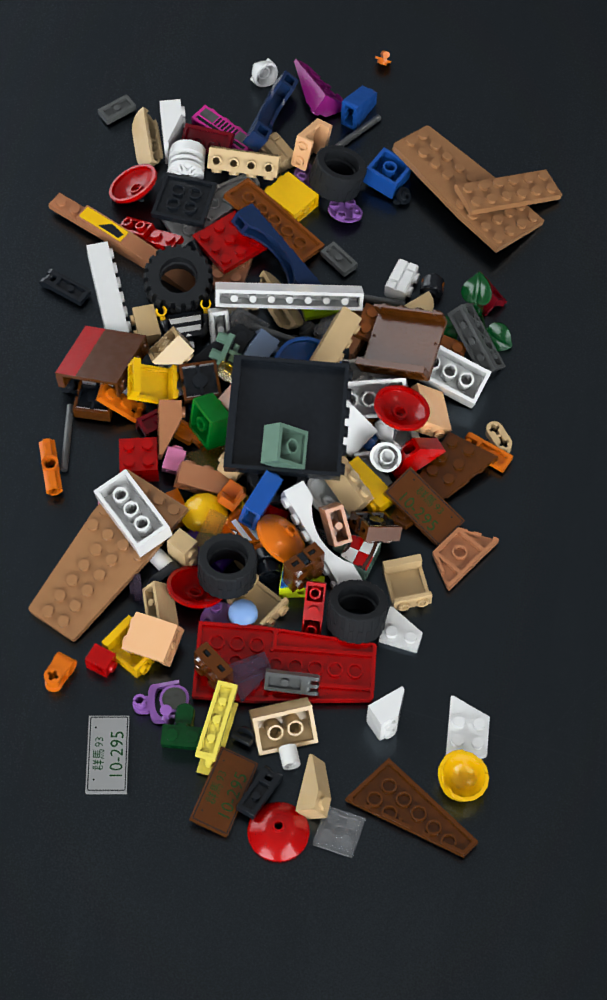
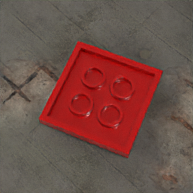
M236 210L192 235V240L195 239L201 250L223 275L267 250L260 242L242 235L233 225L231 220L235 216Z

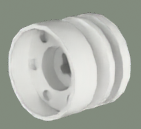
M183 139L174 142L169 150L167 172L203 180L206 161L205 147L194 140Z

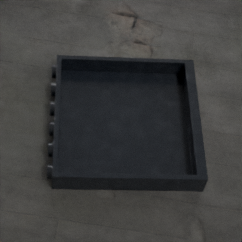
M234 355L223 464L224 471L263 475L268 470L279 476L340 481V475L345 473V464L342 463V456H346L347 445L343 444V439L348 437V426H345V419H349L350 407H346L347 400H351V389L348 388V381L352 382L353 370H349L350 364ZM281 422L308 431L304 470L278 468L261 463L264 425Z

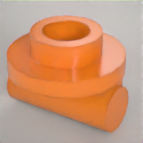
M381 51V57L375 56L379 64L387 66V63L391 64L392 62L387 60L390 56L387 51Z

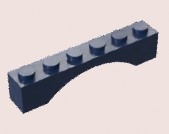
M286 70L274 82L242 142L254 152H258L268 141L279 112L299 81Z
M253 203L236 212L231 220L233 225L242 235L260 242L276 256L286 273L288 284L321 285L318 278L314 276L306 264L302 262L294 250L290 248L283 237L278 234Z

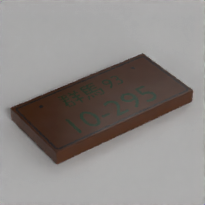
M411 466L383 493L436 547L465 521Z
M221 746L216 762L213 763L189 820L223 837H227L238 813L236 805L246 793L258 763Z

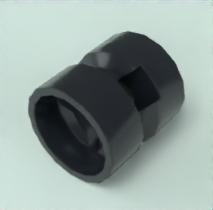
M264 547L256 549L259 581L272 582L279 579L282 570L280 563H277L278 560L271 556Z

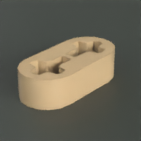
M497 421L488 423L485 434L490 443L510 453L512 440L504 427ZM502 442L503 445L507 444V447L500 446V443Z

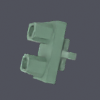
M219 332L216 341L224 344L222 352L212 348L209 358L216 360V364L223 366L228 353H230L228 361L233 363L234 355H242L238 353L240 345L236 343L231 350L236 335Z

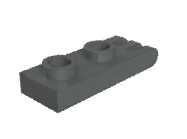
M266 668L264 690L318 696L319 682L315 681H320V675Z

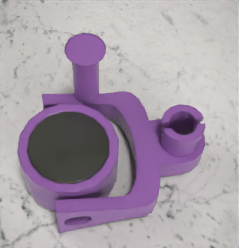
M179 680L152 684L149 687L148 696L143 694L135 695L132 705L137 714H150L154 724L173 725L177 706L182 703L191 704L188 691L180 686ZM160 690H162L159 697L162 717L158 715L155 707L156 695Z

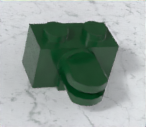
M187 703L178 705L175 712L174 725L163 724L161 735L162 747L185 750L197 749L203 728L194 727L195 710L193 706Z

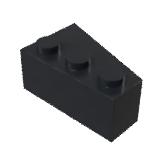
M237 323L226 332L227 334L232 333L236 335L231 350L236 343L240 345L238 350L240 354L255 334L241 323ZM215 340L192 359L196 362L212 360L209 358L212 348L222 352L224 344ZM228 353L223 366L217 364L218 376L221 379L225 378L233 366V363L228 361L230 353Z

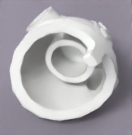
M269 58L252 65V77L250 80L257 86L267 87L273 85L277 80V66Z
M381 419L377 420L374 424V427L378 430L376 436L381 442L393 443L399 430L386 425Z
M395 441L393 443L382 442L375 445L370 452L372 465L381 472L388 473L394 471L400 466L402 460L400 449L402 447Z

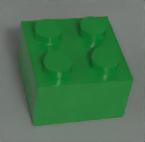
M214 393L193 398L189 421L190 429L207 450L223 446L226 443L229 411L225 409Z

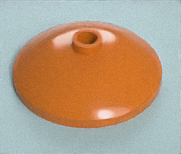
M267 514L257 522V535L261 544L278 561L284 563L305 549V542L299 530L286 518L275 514Z

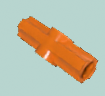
M46 438L39 442L41 465L46 494L54 496L63 492L55 440Z

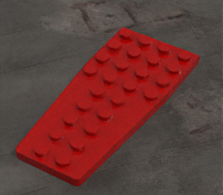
M199 621L196 649L207 642L233 669V684L238 685L234 702L282 703L308 697L310 703H371L374 699L377 651L375 643H347L346 641L339 640L337 637L260 625ZM195 668L192 699L212 700L215 690L208 684L209 679L204 675L200 676ZM266 668L320 675V681H315L319 682L318 696L264 690Z

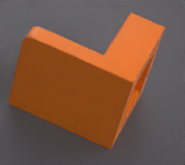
M230 478L218 493L217 502L231 512H234L246 496V488Z

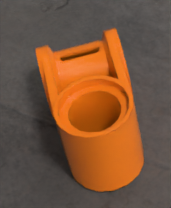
M57 652L51 664L44 672L46 689L50 692L59 691L68 677L74 672L77 660L62 652Z

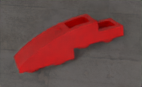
M127 216L120 224L157 250L162 249L164 251L165 246L171 245V247H176V244L182 245L184 242L181 235L156 229L153 223Z

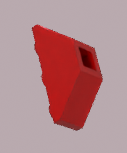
M412 438L401 446L402 460L400 466L391 472L397 480L410 466L415 471H418L446 451L438 438Z
M306 582L301 632L321 635L327 583Z

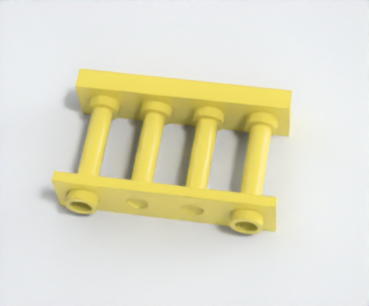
M220 680L217 682L195 752V757L200 758L197 773L209 775L221 746L226 747L238 708V703L234 702L238 690V685Z

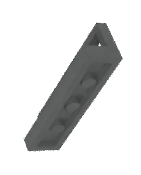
M472 303L461 304L447 313L474 363L491 371V373L506 367Z

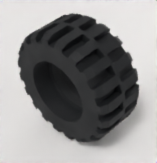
M176 244V247L168 245L165 246L164 251L159 249L156 251V256L152 255L149 258V263H146L144 292L148 302H152L155 309L160 308V313H164L162 306H165L167 313L171 315L196 311L197 308L201 310V300H203V307L205 303H208L213 289L212 267L208 264L206 256L201 257L199 250L193 251L192 247L188 245L186 248L181 247V244ZM183 269L191 273L196 282L189 291L174 293L167 290L161 284V278L170 270Z

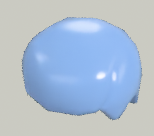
M247 599L236 600L229 607V621L239 625H253L258 619L256 605Z

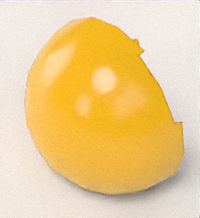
M198 493L185 502L184 506L189 511L181 521L187 528L193 532L198 531L213 535L223 531V524L229 513L226 507L217 502L216 495Z
M463 749L454 750L445 755L438 766L440 786L443 792L453 800L459 802L473 801L482 796L488 787L489 774L483 760L473 753L463 751Z

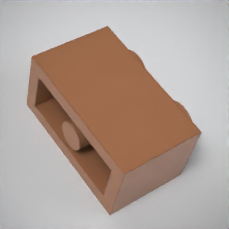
M334 502L318 507L328 544L338 547L353 542L343 504Z

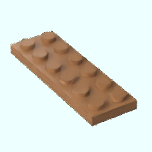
M546 169L457 184L454 189L469 215L560 200L562 193Z

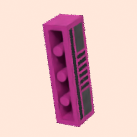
M204 105L191 117L193 125L234 133L232 149L253 151L242 143L247 133L241 127L231 123L228 118L218 114L213 108Z

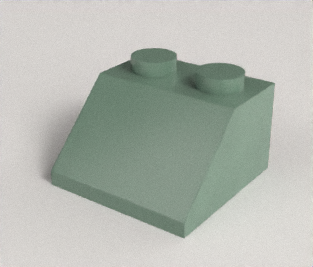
M281 422L264 425L261 463L278 468L304 470L308 431Z

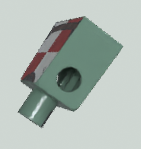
M351 535L353 542L333 547L332 551L341 554L340 558L344 561L352 563L360 577L366 581L381 551V542L367 543L360 536Z

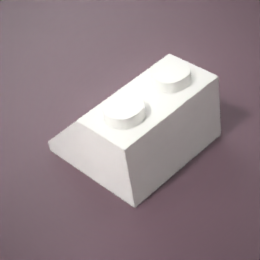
M403 686L368 705L366 722L379 741L384 738H391L397 731L404 697Z

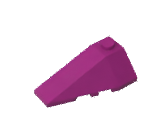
M295 59L294 64L306 103L311 107L310 111L317 116L320 114L324 117L341 112L343 98L338 93L335 94L331 91V86L321 80V77L308 64Z

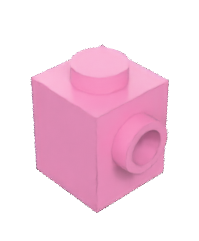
M178 445L168 446L162 465L163 472L176 475L178 465L186 457V451L183 450V447Z

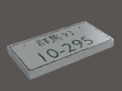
M89 716L86 794H127L129 716Z

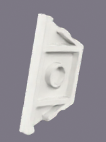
M455 696L450 698L446 755L454 750L463 749V751L473 753L480 759L486 758L490 717Z

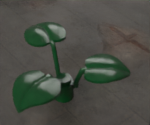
M479 271L463 284L461 295L466 302L473 304L497 351L510 349L513 345L511 333L505 324L493 322L488 328L485 325L484 316L482 315L483 305L490 302L492 290L487 278ZM445 316L448 322L444 335L456 340L458 333L449 316Z

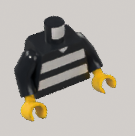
M201 300L200 305L203 313H201V310L167 315V318H165L167 313L165 306H162L163 314H159L156 308L155 314L160 317L159 324L162 334L164 335L174 326L190 342L195 350L193 353H195L196 346L202 344V338H205L209 332L207 309L211 307V301L209 300L208 307H203V300Z

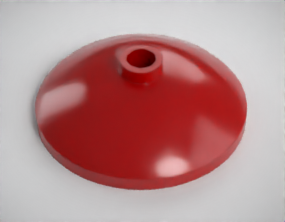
M139 164L125 170L111 184L109 188L110 198L120 204H128L140 200L155 185L157 179L156 169L150 164Z
M402 385L386 386L379 390L374 399V410L377 416L386 425L394 429L413 431L423 427L428 421L430 415L429 405L426 399L412 388Z
M198 566L178 568L167 579L169 595L185 607L203 609L214 606L222 600L211 596L200 586Z
M272 802L264 805L254 820L250 818L248 823L247 836L250 846L257 855L272 862H285L297 857L305 849L309 840L310 829L306 817L296 812V807L289 803ZM280 824L282 828L276 829L275 825Z

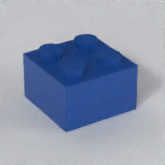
M384 147L368 165L363 182L393 199L397 194V190L409 179L412 170L395 153Z

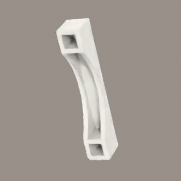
M301 481L283 491L280 499L285 509L288 508L290 511V518L294 525H298L303 540L308 542L309 545L316 542L325 552L323 574L329 577L331 588L333 589L335 585L343 581L362 580L352 563L336 556L320 539L312 518L313 496L305 482Z

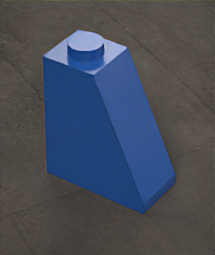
M362 85L344 98L341 107V124L355 131L377 104V92Z
M268 470L265 471L243 506L238 522L253 531L256 529L257 522L265 514L283 482V479L278 474Z

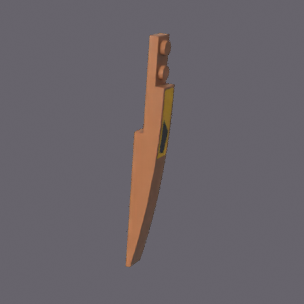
M60 192L49 203V209L103 241H108L109 248H113V251L144 269L146 263H149V258L152 255L156 256V248L88 205L83 207ZM183 269L170 270L161 278L183 292L192 289L196 282L194 276Z

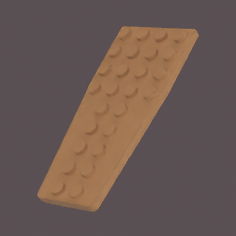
M424 126L394 143L392 151L463 224L495 253L542 226L544 219L528 205L469 215L454 190L456 185L495 177L430 126Z
M126 469L169 525L171 532H173L188 513V508ZM99 503L30 604L29 611L69 640L77 641L152 559L164 542L140 557Z

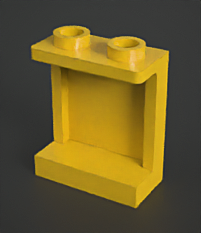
M289 171L279 176L276 182L271 186H267L264 190L265 193L299 222L319 205V194Z
M134 357L128 364L127 399L158 404L159 400H177L179 396V390L177 389L179 379L177 365H172L170 368L141 364V358Z
M128 615L101 643L102 647L116 653L117 662L138 679L150 670L151 665L155 661L134 653H127L121 649L123 638L127 635L130 628L129 624L132 617Z

